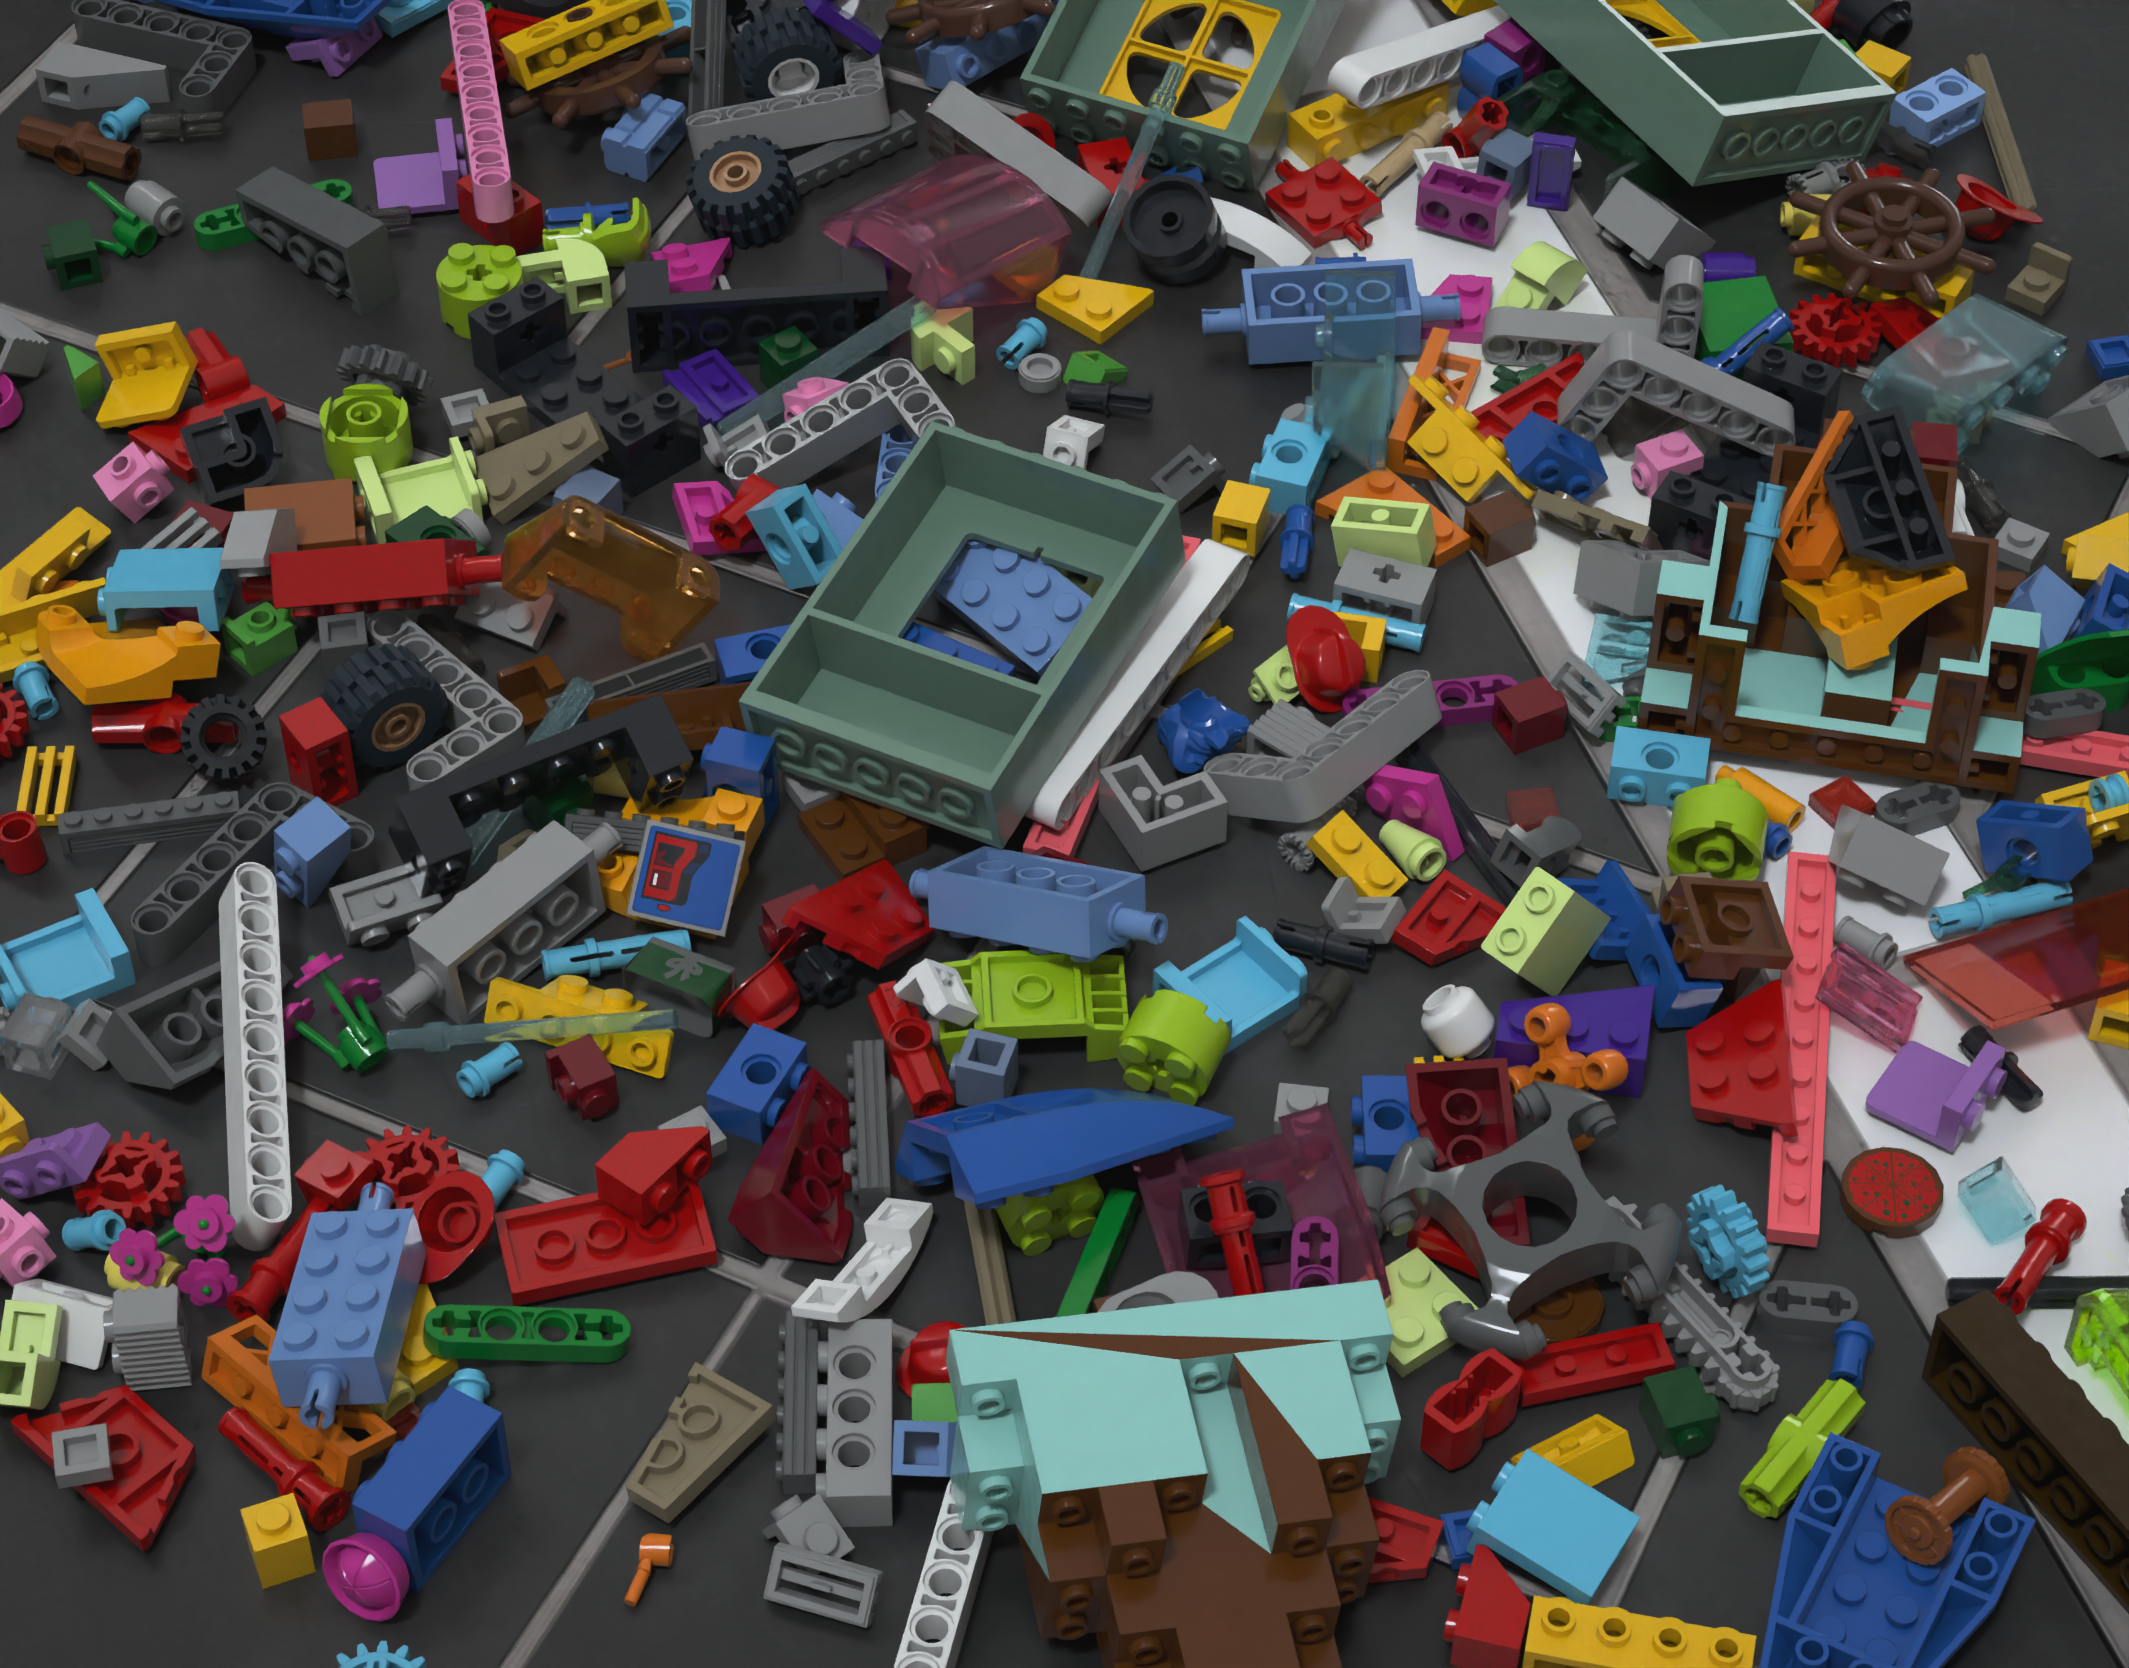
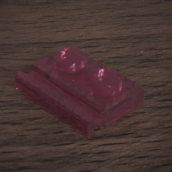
M1842 942L1831 953V963L1825 969L1815 999L1867 1033L1874 1040L1897 1053L1908 1042L1918 1013L1916 1007L1922 1001L1923 996Z

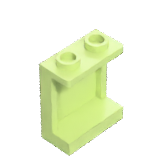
M458 436L449 438L451 454L448 457L393 469L382 474L377 473L371 456L353 459L358 492L360 495H363L365 511L378 544L386 543L385 531L425 505L429 506L439 515L447 516L450 519L464 508H468L483 521L481 506L488 504L486 488L482 478L474 479V476H477V470L471 450L463 451Z
M1536 867L1485 938L1481 948L1549 995L1558 996L1609 923L1611 917L1540 867Z

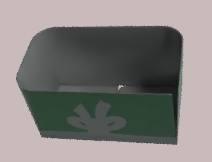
M654 936L622 968L624 990L630 992L633 995V999L649 1003L647 1016L704 1038L710 1037L723 1021V1019L720 1020L717 1016L719 1009L736 990V972L734 967Z

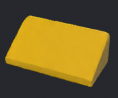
M1595 1414L1528 1448L1590 1487L1632 1467L1635 1462L1628 1431L1599 1414ZM1526 1450L1511 1458V1463L1516 1466Z

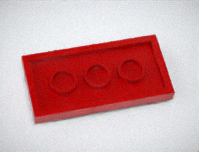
M693 1181L677 1196L669 1210L656 1215L645 1227L598 1197V1192L494 1213L495 1228L513 1306L718 1263L717 1250L698 1181Z

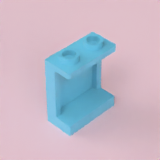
M223 548L119 550L113 567H108L105 587L99 589L97 597L98 611L100 616H106L108 631H119L128 608L197 607L199 623L207 631H219L234 591L232 569H220V558Z
M93 888L75 894L79 911L78 915L2 945L0 944V982L2 983L0 984V997L8 1013L17 1011L25 1028L74 1009L88 999L94 1001L136 984L129 950Z
M1243 916L1236 921V936L1233 940L1186 969L1180 971L1169 960L1153 969V995L1156 990H1172L1189 995L1208 1006L1205 1015L1215 1024L1220 1017L1230 1030L1231 1042L1225 1052L1227 1054L1305 1005L1308 973L1304 964L1297 957L1290 956L1285 952L1265 928L1258 927L1247 916Z
M1527 1448L1516 1466L1507 1461L1491 1487V1490L1498 1493L1492 1504L1490 1505L1481 1500L1465 1527L1473 1533L1465 1551L1474 1556L1476 1544L1488 1546L1498 1554L1567 1595V1599L1572 1600L1574 1603L1589 1605L1626 1546L1641 1517Z

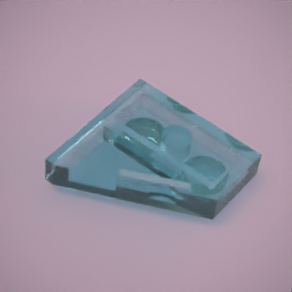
M1596 613L1585 662L1609 684L1624 682L1629 674L1647 666L1653 622H1632L1617 616ZM1582 675L1581 684H1583L1586 688L1594 687Z

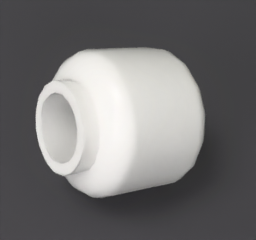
M1449 984L1439 988L1426 999L1422 1006L1424 1013L1421 1018V1026L1443 1056L1451 1059L1463 1056L1467 1059H1473L1489 1047L1491 1043L1489 1036L1495 1027V1020L1493 1014L1472 988L1466 986L1455 987V985Z

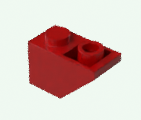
M703 1126L628 1133L594 1164L598 1197L645 1227L656 1215L669 1210L677 1196L689 1184L700 1180L708 1172L712 1164L710 1131Z
M1476 1544L1472 1564L1461 1563L1458 1573L1455 1595L1463 1597L1460 1610L1450 1608L1445 1625L1443 1641L1453 1643L1450 1665L1461 1668H1518L1527 1634L1531 1604L1489 1547Z

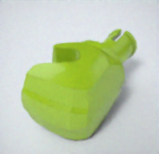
M638 197L633 198V214L631 220L626 223L614 225L613 218H607L596 228L592 212L583 213V222H580V226L543 229L544 252L557 250L556 239L574 238L596 246L604 255L607 267L624 266V262L642 261L645 258L651 240L650 215Z

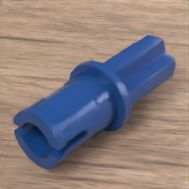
M587 201L584 202V206L550 208L545 212V225L547 229L580 226V222H583V213L591 212L594 216L596 228L607 218H613L614 225L630 221L629 213L627 214L626 212L629 210L628 203L590 205V202Z
M1295 504L1288 508L1286 511L1285 530L1279 536V546L1282 550L1280 570L1283 574H1289L1291 579L1299 578L1300 573L1306 571L1308 554L1314 548L1315 539L1311 533L1314 516L1312 515L1314 512L1309 506L1304 504Z

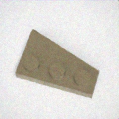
M586 411L474 457L477 477L478 479L482 478L484 482L488 505L492 515L504 525L609 448L597 420Z
M1538 490L1531 504V507L1540 519L1586 539L1618 540L1645 551L1664 550L1657 539L1658 535L1652 531L1651 527L1613 515L1598 507L1592 508L1580 504L1575 498L1561 491H1555L1554 494Z
M696 1361L688 1374L689 1384L681 1398L675 1397L668 1410L669 1420L661 1435L652 1438L626 1485L631 1502L668 1524L776 1420L772 1404Z

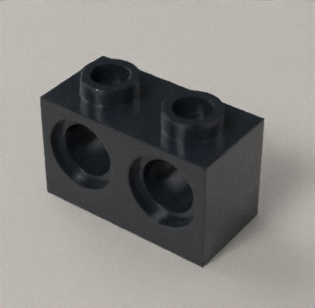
M1254 1180L1243 1183L1248 1209L1255 1212L1256 1216L1255 1226L1250 1229L1258 1264L1289 1261L1293 1227L1283 1180L1268 1182ZM1200 1185L1194 1188L1180 1189L1177 1222L1186 1270L1227 1266L1220 1235H1214L1213 1231L1210 1230L1208 1222L1213 1219L1206 1188L1200 1187Z

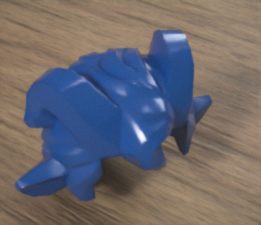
M1196 688L1184 695L1178 703L1164 710L1157 720L1155 729L1159 742L1163 743L1168 751L1170 763L1180 772L1194 773L1214 757L1231 751L1238 742L1242 741V736L1247 733L1250 724H1253L1249 722L1246 716L1227 708L1222 701H1217L1215 696L1207 697L1201 689Z

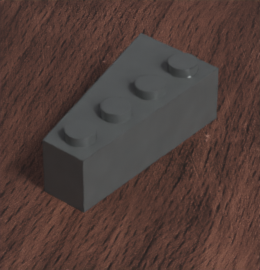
M274 166L235 190L243 224L279 253L288 250L297 267L307 275L315 271L328 281L325 283V288L338 298L345 294L354 301L352 303V310L361 317H364L400 293L388 241L389 232L385 223L359 211L352 205L346 204L328 195L323 190L317 189L299 180L296 176L290 175Z

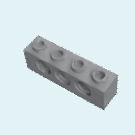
M858 1319L840 1323L829 1321L828 1341H818V1372L828 1373V1384L817 1385L818 1417H827V1428H817L816 1432L817 1461H826V1473H816V1494H820L841 1527L893 1526L892 1319Z

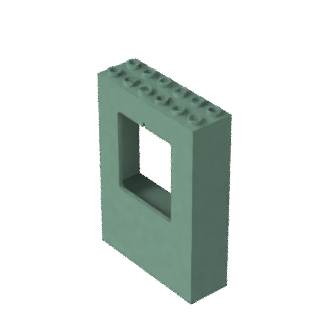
M931 421L738 702L746 732L768 736L776 740L778 769L1003 849L1185 564L1186 558L1178 501L1162 493H1153L1128 485L1119 479H1110L1088 472L1079 466H1069L1048 459L1039 453H1029L1005 445L998 440H989L967 433L958 427H949ZM970 539H976L1033 559L1041 553L1040 559L1042 562L1103 582L1037 685L902 639L965 543Z

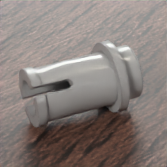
M1845 916L1841 919L1833 932V943L1838 946L1841 945L1864 958L1866 965L1871 969H1876L1877 967L1886 969L1890 966L1898 952V944L1893 942V937L1890 934L1882 933L1880 935L1853 920L1854 918L1850 916Z

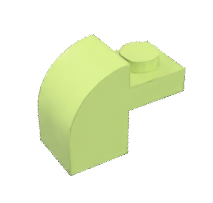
M574 238L556 239L557 250L517 256L522 267L523 283L538 276L557 293H565L570 314L612 308L610 276L602 252L593 244Z
M1544 241L1535 242L1524 249L1510 266L1515 271V274L1494 308L1505 306L1546 310L1553 299L1566 306L1588 269L1577 259Z
M943 288L921 301L912 311L910 317L911 356L914 364L920 371L935 364L941 372L950 375L961 385H964L975 378V345L971 343L973 342V308L949 290Z
M5 1300L0 1333V1406L42 1410L49 1403L57 1383L61 1361L55 1360L63 1310L62 1306Z

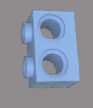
M1951 68L1898 94L1890 107L1891 112L1887 130L1916 152L1923 155L1981 124L1986 91Z

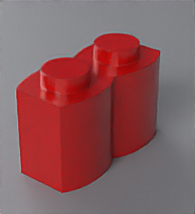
M1495 1348L1485 1350L1470 1359L1464 1366L1459 1380L1443 1385L1428 1399L1424 1409L1420 1449L1447 1470L1456 1469L1469 1462L1480 1450L1483 1438H1488L1501 1432L1514 1419L1518 1408L1523 1369Z

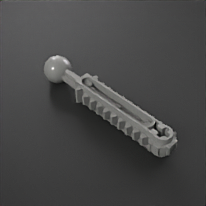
M1573 1146L1574 1151H1575V1153H1576V1156H1577V1158H1578V1160H1579V1162H1580V1165H1581L1580 1157H1579V1155H1578V1153H1577L1575 1147ZM1615 1196L1605 1200L1624 1223L1633 1229L1642 1230V1223L1636 1219L1637 1205L1635 1203L1623 1205ZM1675 1261L1669 1280L1660 1296L1644 1304L1638 1303L1634 1307L1637 1310H1645L1649 1315V1323H1659L1665 1339L1671 1338L1675 1343L1674 1350L1677 1353L1684 1352L1689 1358L1688 1365H1694V1367H1698L1701 1370V1379L1704 1382L1711 1381L1716 1387L1715 1394L1718 1397L1723 1396L1728 1402L1729 1407L1741 1411L1757 1412L1759 1407L1766 1405L1769 1401L1774 1402L1779 1387L1777 1383L1780 1374L1779 1364H1774L1767 1350L1763 1351L1755 1345L1756 1338L1754 1336H1747L1742 1331L1743 1324L1740 1321L1733 1322L1728 1316L1729 1310L1727 1307L1720 1308L1715 1303L1716 1296L1713 1293H1706L1701 1288L1702 1281L1699 1278L1693 1279L1688 1274L1689 1267L1686 1264L1679 1265ZM1626 1271L1609 1272L1608 1279L1611 1282L1617 1281L1622 1286L1621 1293L1627 1296L1623 1286V1281L1627 1279Z

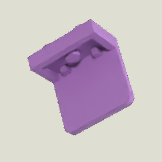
M452 118L435 119L439 152L378 158L373 162L380 215L404 216L407 214L444 212L459 209L456 181L467 175L466 160L464 159L462 134L453 133Z
M1988 1040L1969 1067L1918 1042L1908 1041L1903 1044L1867 1095L1865 1108L1870 1113L1953 1152L1967 1130L1972 1132L1977 1127L1990 1097L1995 1099L2000 1093L2008 1073L2001 1069L2006 1048Z

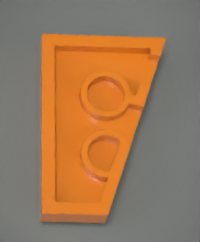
M1384 464L1316 501L1315 515L1327 520L1336 515L1344 496L1430 504L1437 546L1428 565L1438 568L1470 549L1471 536Z

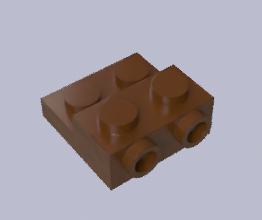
M839 791V797L797 814L799 829L839 881L883 859H886L892 866H895L927 852V830L930 829V823Z
M1678 876L1670 892L1661 902V921L1664 925H1672L1675 934L1672 946L1674 960L1677 963L1685 964L1689 977L1734 980L1741 967L1786 970L1794 958L1768 882Z

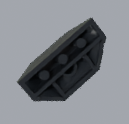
M1901 406L1855 416L1848 433L1823 474V482L1849 557L1908 575L1955 564V555Z

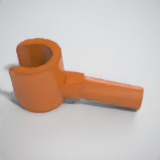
M649 1533L642 1537L637 1572L623 1600L625 1604L632 1607L637 1605L648 1578L651 1576L653 1566L671 1567L674 1554L671 1535Z

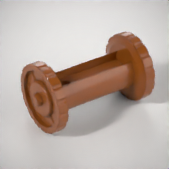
M1967 1446L1966 1448L1960 1447L1952 1452L1945 1459V1463L1942 1466V1479L1945 1487L1930 1500L1917 1495H1905L1888 1507L1885 1514L1886 1532L1889 1534L1892 1544L1896 1546L1903 1556L1920 1565L1937 1564L1950 1553V1549L1953 1547V1531L1950 1525L1966 1511L1976 1514L1984 1497L2001 1505L2007 1503V1499L2010 1496V1484L2002 1466L1998 1464V1461L1984 1450Z

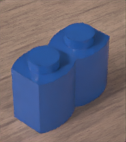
M1486 42L1467 51L1461 60L1460 80L1463 86L1458 94L1457 111L1460 118L1463 119L1478 100L1489 96L1493 100L1503 101L1509 111L1506 118L1507 126L1504 129L1509 128L1514 131L1520 113L1517 97L1523 82L1522 69L1489 42Z

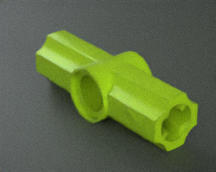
M1841 1378L1838 1381L1827 1379L1797 1416L1789 1414L1782 1420L1769 1441L1767 1452L1740 1483L1738 1495L1743 1498L1750 1511L1764 1519L1766 1517L1778 1518L1802 1489L1830 1432L1844 1438L1864 1413L1866 1402L1860 1397L1856 1387Z

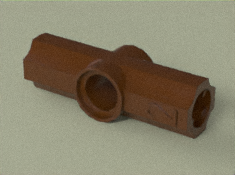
M27 115L20 122L19 131L16 136L19 149L53 158L58 167L70 175H79L85 169H89L131 182L137 176L142 160L140 148L104 138V135L96 126L85 121L77 122L71 128Z

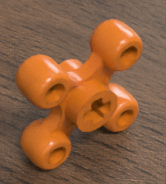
M1557 1003L1541 1004L1532 1008L1526 1014L1524 1020L1526 1035L1532 1042L1537 1044L1540 1058L1531 1068L1526 1065H1515L1508 1068L1511 1095L1517 1094L1519 1089L1531 1084L1532 1081L1558 1083L1586 1092L1590 1088L1595 1091H1607L1620 1086L1626 1080L1629 1071L1628 1063L1623 1054L1615 1049H1601L1589 1054L1587 1057L1579 1052L1570 1051L1566 1040V1035L1571 1027V1018L1568 1011ZM1583 1134L1572 1140V1144L1576 1151L1579 1152L1589 1148L1596 1140V1137L1588 1138Z

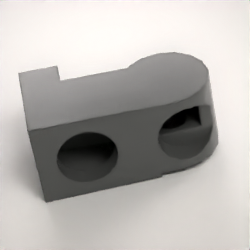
M1557 816L1546 817L1540 827L1529 832L1524 831L1516 824L1505 830L1489 862L1521 888L1536 867H1540L1553 877L1562 872L1568 865L1570 852L1580 843L1582 835L1573 823Z

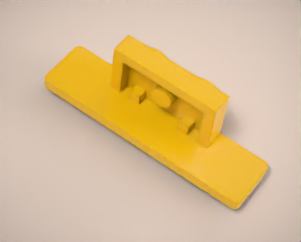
M1413 374L1407 380L1436 409L1407 443L1466 502L1472 504L1500 473L1526 499L1534 500L1538 492L1537 486L1516 476L1511 462L1506 458L1508 454L1504 445L1493 435L1486 439L1475 428L1480 423L1479 420L1464 406L1460 405L1456 409L1445 398L1450 392L1442 383L1431 375L1425 379Z
M81 507L74 508L0 570V608L26 601L38 594H47L57 582L70 571L77 569L89 555L110 538L111 530Z
M106 578L81 581L72 587L49 594H38L26 601L0 608V683L13 680L16 668L25 662L34 661L46 667V669H50L41 656L36 642L38 614L48 610L53 605L70 606L83 618L99 614L97 603L98 591L100 588L105 587Z
M562 975L541 989L501 977H496L490 981L484 1017L486 1025L556 1047L591 1034L610 1064L658 1079L663 1078L668 1072L674 1033L672 1030L646 1023L649 1003L633 999V995L630 992L622 989H600L588 985V981L585 978L576 975Z

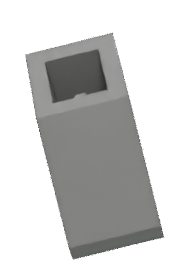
M294 508L234 512L220 558V569H237L238 577H255L271 574L270 553L297 551Z

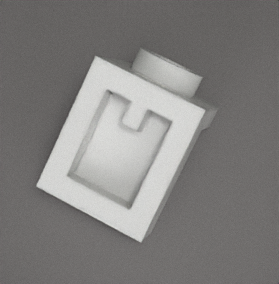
M1063 415L1047 427L1043 456L1069 466H1079L1086 470L1088 453L1103 442L1105 425Z
M927 958L911 967L907 975L893 987L897 997L925 1006L927 1011L938 1020H947L966 1027L979 1015L957 969Z

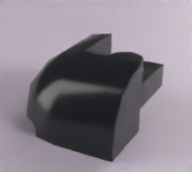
M266 397L223 409L221 416L181 427L179 430L180 438L194 472L193 480L205 505L214 507L243 498L244 488L267 486L279 472L283 457L281 436Z

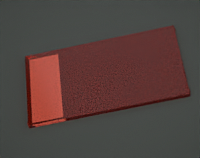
M2129 888L1904 955L1903 963L1992 1031L2128 990Z

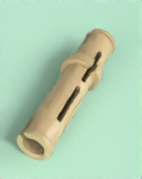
M1441 111L1433 112L1418 128H1412L1403 136V141L1367 174H1364L1359 181L1364 185L1371 181L1367 188L1379 198L1390 185L1415 164L1412 157L1413 149L1433 148L1442 140L1443 134L1453 128V124L1448 123L1441 129L1450 118Z

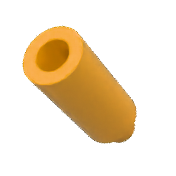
M1723 765L1718 770L1715 781L1721 778H1730L1738 781L1742 786V790L1755 796L1764 805L1769 814V819L1775 824L1784 823L1789 828L1790 834L1801 823L1806 812L1805 805L1744 767L1735 771L1727 765Z

